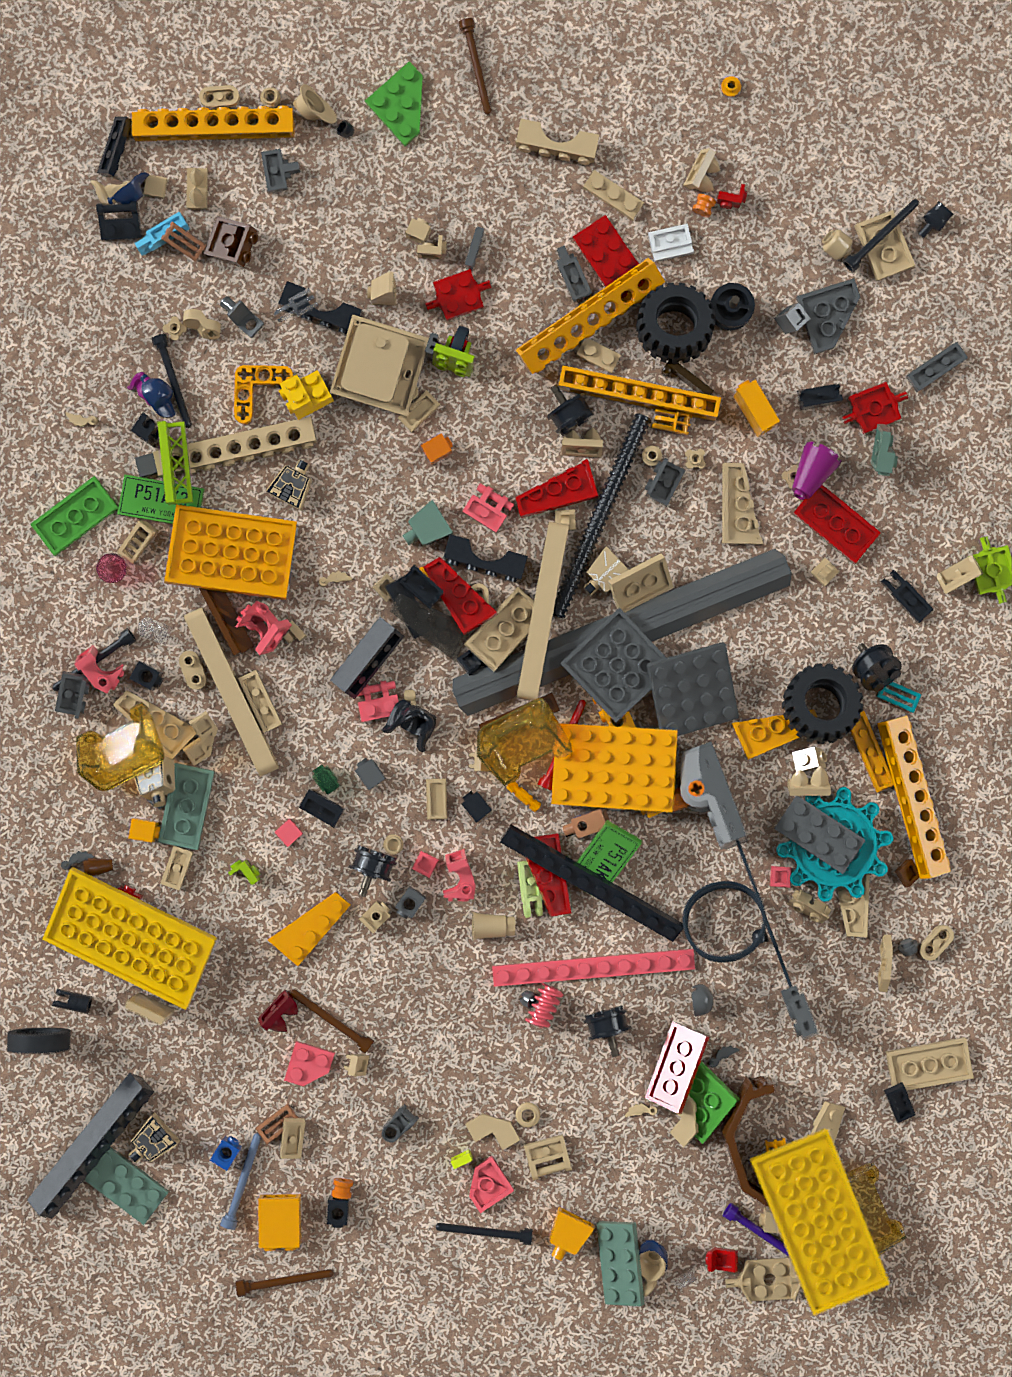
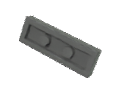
M955 342L907 374L906 378L915 391L919 392L965 361L968 357L958 342Z

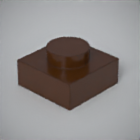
M906 859L894 871L904 888L910 887L920 878L917 866L912 859Z

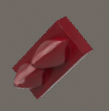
M285 989L257 1019L260 1026L266 1031L270 1029L276 1032H287V1026L282 1018V1014L289 1016L298 1015V1007L293 997Z

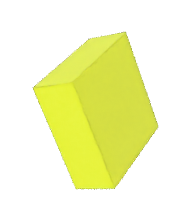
M468 1149L451 1158V1164L454 1169L473 1160L470 1150Z

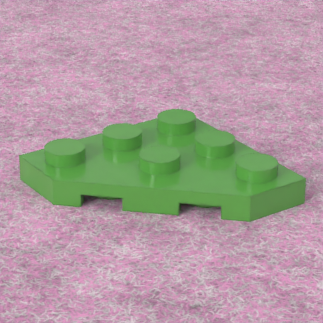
M410 61L365 100L367 106L404 147L420 134L423 76Z
M702 1061L689 1092V1096L696 1102L697 1107L696 1123L698 1124V1133L695 1137L702 1144L707 1142L740 1101V1098Z

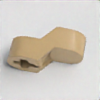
M187 309L184 311L183 325L185 327L196 329L202 338L214 340L220 337L221 324L218 321L207 319L201 310Z

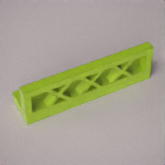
M157 422L166 503L168 505L193 503L185 422ZM181 427V435L175 441L170 437L169 428ZM177 445L183 449V456L179 461L172 457V451ZM179 465L185 469L186 474L181 481L174 477V471ZM181 485L187 489L188 498L177 499L176 491Z

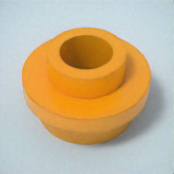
M729 76L722 81L721 91L724 95L734 97L740 92L741 83L738 78ZM728 84H734L735 88L730 89Z

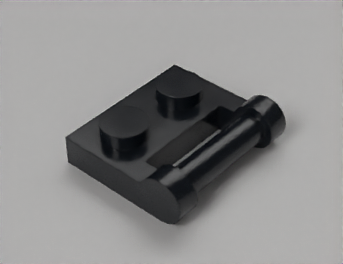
M131 201L129 204H96L101 240L142 237L137 201ZM131 212L132 217L106 219L105 213Z

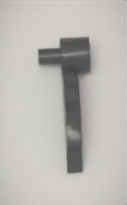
M78 851L76 854L73 853L69 861H63L61 867L64 870H68L72 864L81 863L83 860H88V858H94V856L88 854L87 851Z
M731 1045L722 1047L721 1050L717 1051L716 1059L709 1060V1066L712 1068L717 1067L720 1060L727 1059L731 1054L738 1052L739 1049L733 1048Z

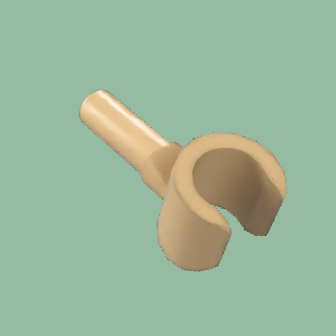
M405 690L404 700L411 701V705H416V693L414 690Z

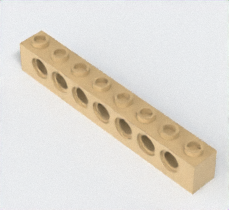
M310 416L300 420L297 419L187 444L190 475L195 474L196 470L204 469V471L216 469L215 466L223 464V467L233 466L235 461L239 460L251 462L255 460L254 457L261 455L263 458L272 457L275 452L282 451L283 454L291 453L297 447H302V449L314 447L313 444L318 443L313 420ZM292 432H299L300 438L298 440H290ZM279 436L280 443L278 445H271L270 440L272 437ZM255 440L261 442V446L257 450L251 449V443ZM234 445L241 446V451L238 454H232L231 452ZM177 446L172 451V457L175 459L181 458L183 456V449ZM215 449H220L221 456L217 459L212 458V452ZM160 450L154 451L153 455L159 477L163 478ZM197 453L201 454V461L193 463L192 457ZM181 466L177 467L174 471V477L176 478V475L184 473L185 476V469Z

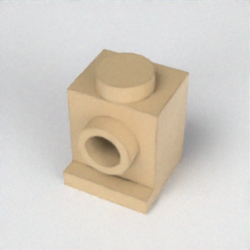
M376 901L359 920L374 933L391 916L389 913L391 909L385 902L379 903ZM373 913H379L380 918L375 920L372 916Z

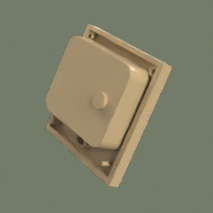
M352 315L330 393L407 417L425 359V349L429 338ZM407 371L411 372L409 378H406Z

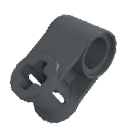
M403 1104L384 1124L382 1137L386 1142L392 1143L397 1141L418 1121L419 1117L414 1116L406 1108V1104ZM388 1127H393L397 1133L391 1137L386 1134L385 1130Z

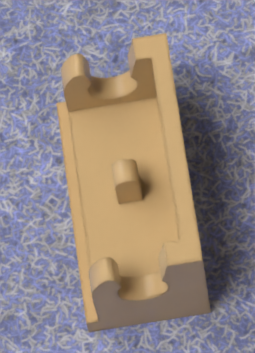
M970 555L936 574V577L945 594H948L984 573L974 556Z

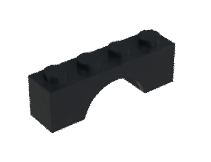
M289 281L286 282L278 302L284 313L293 315V313L301 315L300 318L307 322L315 320L320 322L319 325L326 329L336 328L338 333L344 336L347 335L352 315L363 316L362 309L344 302L332 311L317 310L308 302L306 288Z
M450 534L443 558L447 560V564L458 566L460 563L467 565L466 569L477 572L478 569L486 571L485 574L497 578V575L505 576L504 580L516 583L517 580L521 581L528 556L508 551L502 558L496 561H484L473 553L469 539Z

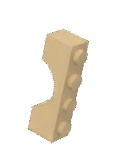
M521 118L516 148L525 153L535 151L544 157L554 155L563 161L574 159L578 160L580 164L589 165L590 163L594 164L599 134L579 131L568 142H555L544 134L541 122Z

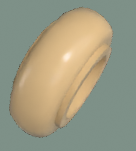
M525 1102L517 1108L515 1117L521 1126L530 1128L538 1123L540 1111L535 1104ZM526 1109L532 1110L534 1113L533 1119L524 1120L522 1118L523 1111Z

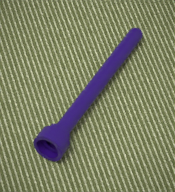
M733 1203L726 1207L723 1212L724 1218L729 1221L739 1222L789 1256L783 1242L764 1232L761 1227L743 1216L739 1207Z

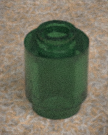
M321 764L312 771L314 773L312 776L313 780L321 791H325L327 795L340 787L339 779L328 765L324 767Z

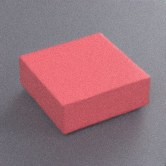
M289 819L275 831V834L289 847L303 832Z
M421 851L412 869L430 878L439 859Z
M771 866L770 886L791 888L790 875L792 874V867Z

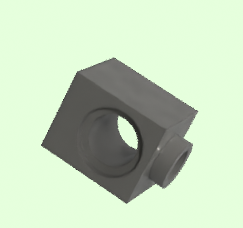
M796 303L787 306L774 319L784 334H788L800 329L810 320V317L801 304Z
M365 758L356 764L358 768L355 772L368 790L386 779L373 759L368 761Z
M409 886L396 905L397 913L405 919L408 917L412 919L426 897ZM411 898L415 901L413 909L405 907L404 901Z

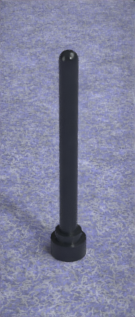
M913 199L856 254L848 255L843 260L845 267L854 273L860 267L861 260L919 205V201Z
M167 334L156 335L151 338L153 346L160 352L182 421L185 422L186 428H190L192 422L167 350V343H169Z
M128 628L120 632L119 639L97 653L96 663H99L123 645L130 646L137 640ZM77 668L71 672L81 675L83 674V672L81 670H78ZM61 679L53 684L52 689L54 691H59Z
M437 1223L435 1226L437 1231L515 1239L523 1242V1245H531L533 1229L525 1228V1230H520L519 1232L447 1223Z

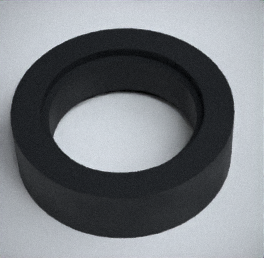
M22 1028L7 1032V1052L47 1054L70 1050L69 1029Z

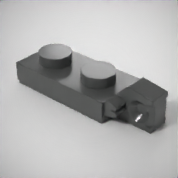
M565 245L557 248L560 258L556 261L557 267L573 303L592 295L577 258L574 254H568Z

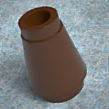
M88 858V860H83L84 873L92 877L114 871L112 859Z

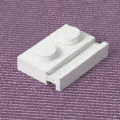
M688 224L648 232L654 263L694 253Z

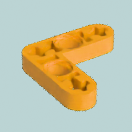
M242 365L236 369L234 417L237 422L248 424L253 419L254 385H280L284 381L281 377H275L276 381H273V370H276V374H283V371H286L290 375V377H286L287 380L294 376L289 367ZM243 370H246L248 374H253V370H256V381H253L252 376H247L246 380H243L239 374H242ZM262 370L270 372V377L266 381L259 379V373ZM241 390L249 391L250 395L247 400L239 399L238 395ZM238 403L244 405L250 403L249 407L245 406V412L249 414V416L245 417V420L238 416V414L242 413V406H238Z

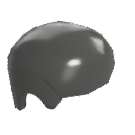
M703 984L694 985L692 987L696 988L692 992L694 1016L706 1015L713 1008V995L707 986Z

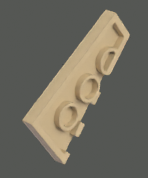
M744 463L722 464V544L762 545L763 541L758 530L759 524L753 509L754 503L753 499L751 500L750 486Z
M128 690L113 704L171 759H174L183 750L182 748L197 735L193 727Z
M870 873L862 878V885L865 891L860 898L852 897L848 889L843 886L837 887L847 936L867 937Z
M825 1101L813 1123L814 1128L810 1134L827 1128L833 1143H835L845 1107Z

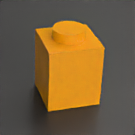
M132 818L128 839L155 842L156 839H159L161 827H158L159 822Z

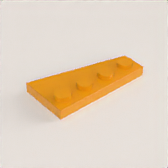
M334 892L269 938L268 941L295 965L299 966L351 904L340 894Z

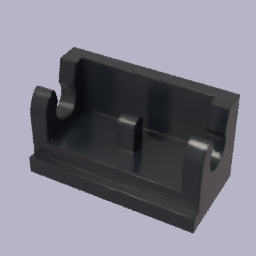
M840 384L797 390L800 411L840 404L843 401V396L839 393Z
M142 412L130 431L152 447H155V442L159 438L158 430L155 434H151L155 429V422Z
M415 565L410 568L409 572L400 581L403 586L429 609L444 595V591Z
M312 789L307 791L299 806L300 809L335 828L345 808Z

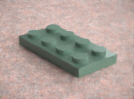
M175 763V790L169 793L167 797L158 842L199 850L215 771Z
M112 1147L103 1155L98 1164L85 1178L87 1183L143 1225L169 1192V1190Z
M597 1222L605 1304L643 1306L645 1301L636 1222Z

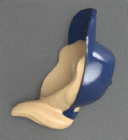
M140 173L131 181H124L120 185L111 184L103 186L95 180H92L91 184L95 187L97 196L104 205H112L114 203L129 204L131 201H138L142 198L141 184L149 176V173Z
M655 1240L644 1242L639 1249L641 1273L645 1279L643 1283L645 1297L654 1290L657 1280L664 1275L668 1266V1253Z

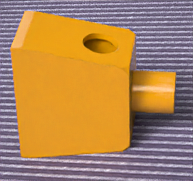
M559 1207L549 1237L550 1243L555 1245L551 1255L560 1261L563 1260L566 1252L576 1255L593 1232L594 1224Z

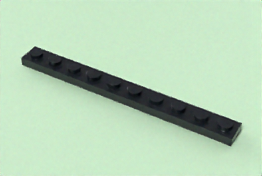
M510 824L501 837V844L666 939L674 942L684 929L682 922L514 825Z

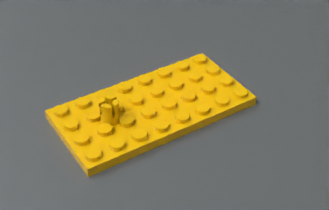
M72 867L69 870L42 940L186 1010L193 998L217 937Z
M827 1128L750 1159L813 1316L890 1285Z

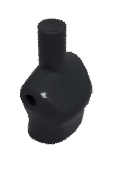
M938 201L923 216L926 225L918 234L925 238L932 229L941 231L954 214Z

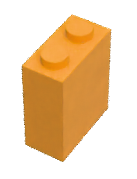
M748 379L738 385L737 392L733 397L757 438L775 428L780 420L756 379L752 382Z
M264 1194L259 1196V1248H264V1251H274L276 1248L294 1251L300 1247L301 1194Z

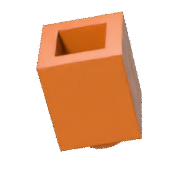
M442 433L421 445L431 465L452 454L451 448L453 444L449 437L446 436L444 438Z

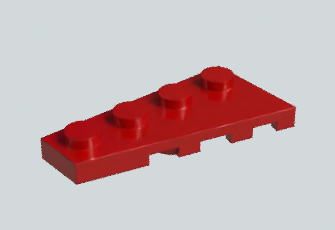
M587 458L575 467L572 466L565 470L564 473L548 479L547 482L540 486H535L515 497L520 518L596 499L598 498V493Z
M441 557L423 566L428 577L444 591V595L441 598L463 635L498 615Z
M559 833L534 837L562 853ZM526 858L550 917L571 914L566 880Z

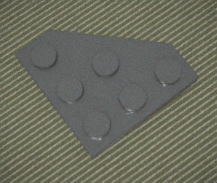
M854 278L796 297L797 303L801 304L810 317V320L804 325L814 355L834 349L860 299Z

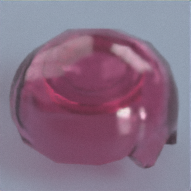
M107 553L98 560L96 572L99 578L106 583H117L126 576L127 564L119 554Z

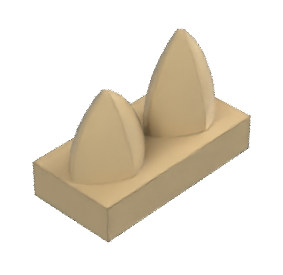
M707 148L700 151L683 186L703 192L714 191L711 180L705 174L706 172L715 173L720 171L719 163L714 157L716 153L714 150Z
M187 168L186 208L207 210L208 169Z
M593 427L586 433L584 439H580L579 435L572 430L562 439L561 455L601 457L603 440H601L598 432Z
M821 765L814 771L811 779H808L806 774L799 769L787 781L790 796H830L831 793L827 772Z

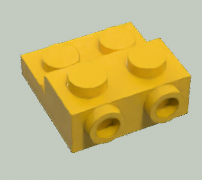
M318 370L299 379L298 375H295L280 383L282 389L278 390L283 400H288V403L285 405L290 414L295 413L298 420L334 402Z

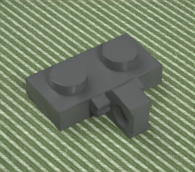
M281 149L261 152L268 193L288 190L287 179L291 178V174L301 173L298 161L289 163L288 160H283Z

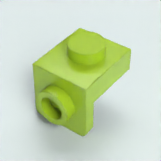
M238 860L230 866L232 869L228 872L230 876L241 870L251 885L261 880L257 867L254 864L251 866L247 860L243 862Z

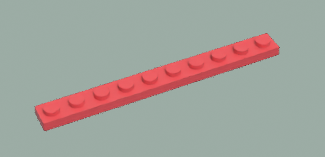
M692 948L494 965L492 970L494 987L694 970L695 962L694 950Z

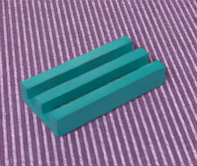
M894 682L889 685L915 696V700L886 687L877 693V698L911 713H914L922 695ZM883 692L893 695L913 705L912 707H909L903 703H900L887 696H884Z

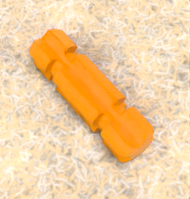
M514 780L510 781L506 788L511 793L513 792L525 805H528L533 812H536L541 807V803L536 799L534 800Z

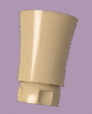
M472 912V940L515 936V917Z

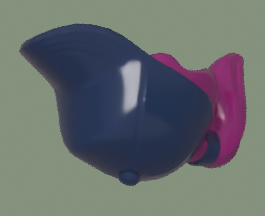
M144 372L135 374L127 389H137L138 396L143 398L147 405L152 406L159 416L163 418L175 416L176 412L171 403L173 395L171 387L164 380L150 378Z

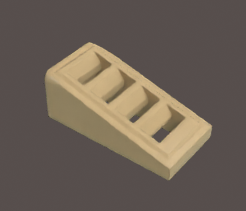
M139 520L117 553L134 564L159 531L146 520ZM143 528L146 532L149 533V535L145 534L140 529ZM136 534L145 539V541L142 542L141 540H139L136 537ZM130 542H135L137 545L140 546V548H136ZM126 547L134 551L135 555L133 556L127 550H125Z

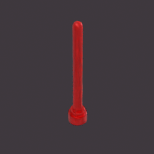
M582 699L578 702L569 724H578L586 706L585 700ZM554 758L546 775L544 774L543 777H540L537 785L552 791Z

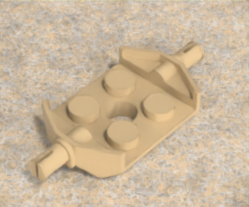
M790 1257L746 1260L737 1279H725L726 1288H741L750 1304H752V1301L792 1299V1301H795L801 1288ZM767 1274H773L775 1280L773 1283L767 1284L764 1282V1277Z

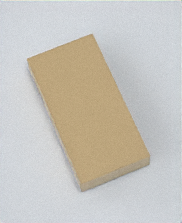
M426 390L410 406L408 416L400 415L398 419L412 433L441 404Z
M426 779L427 820L447 819L446 779Z

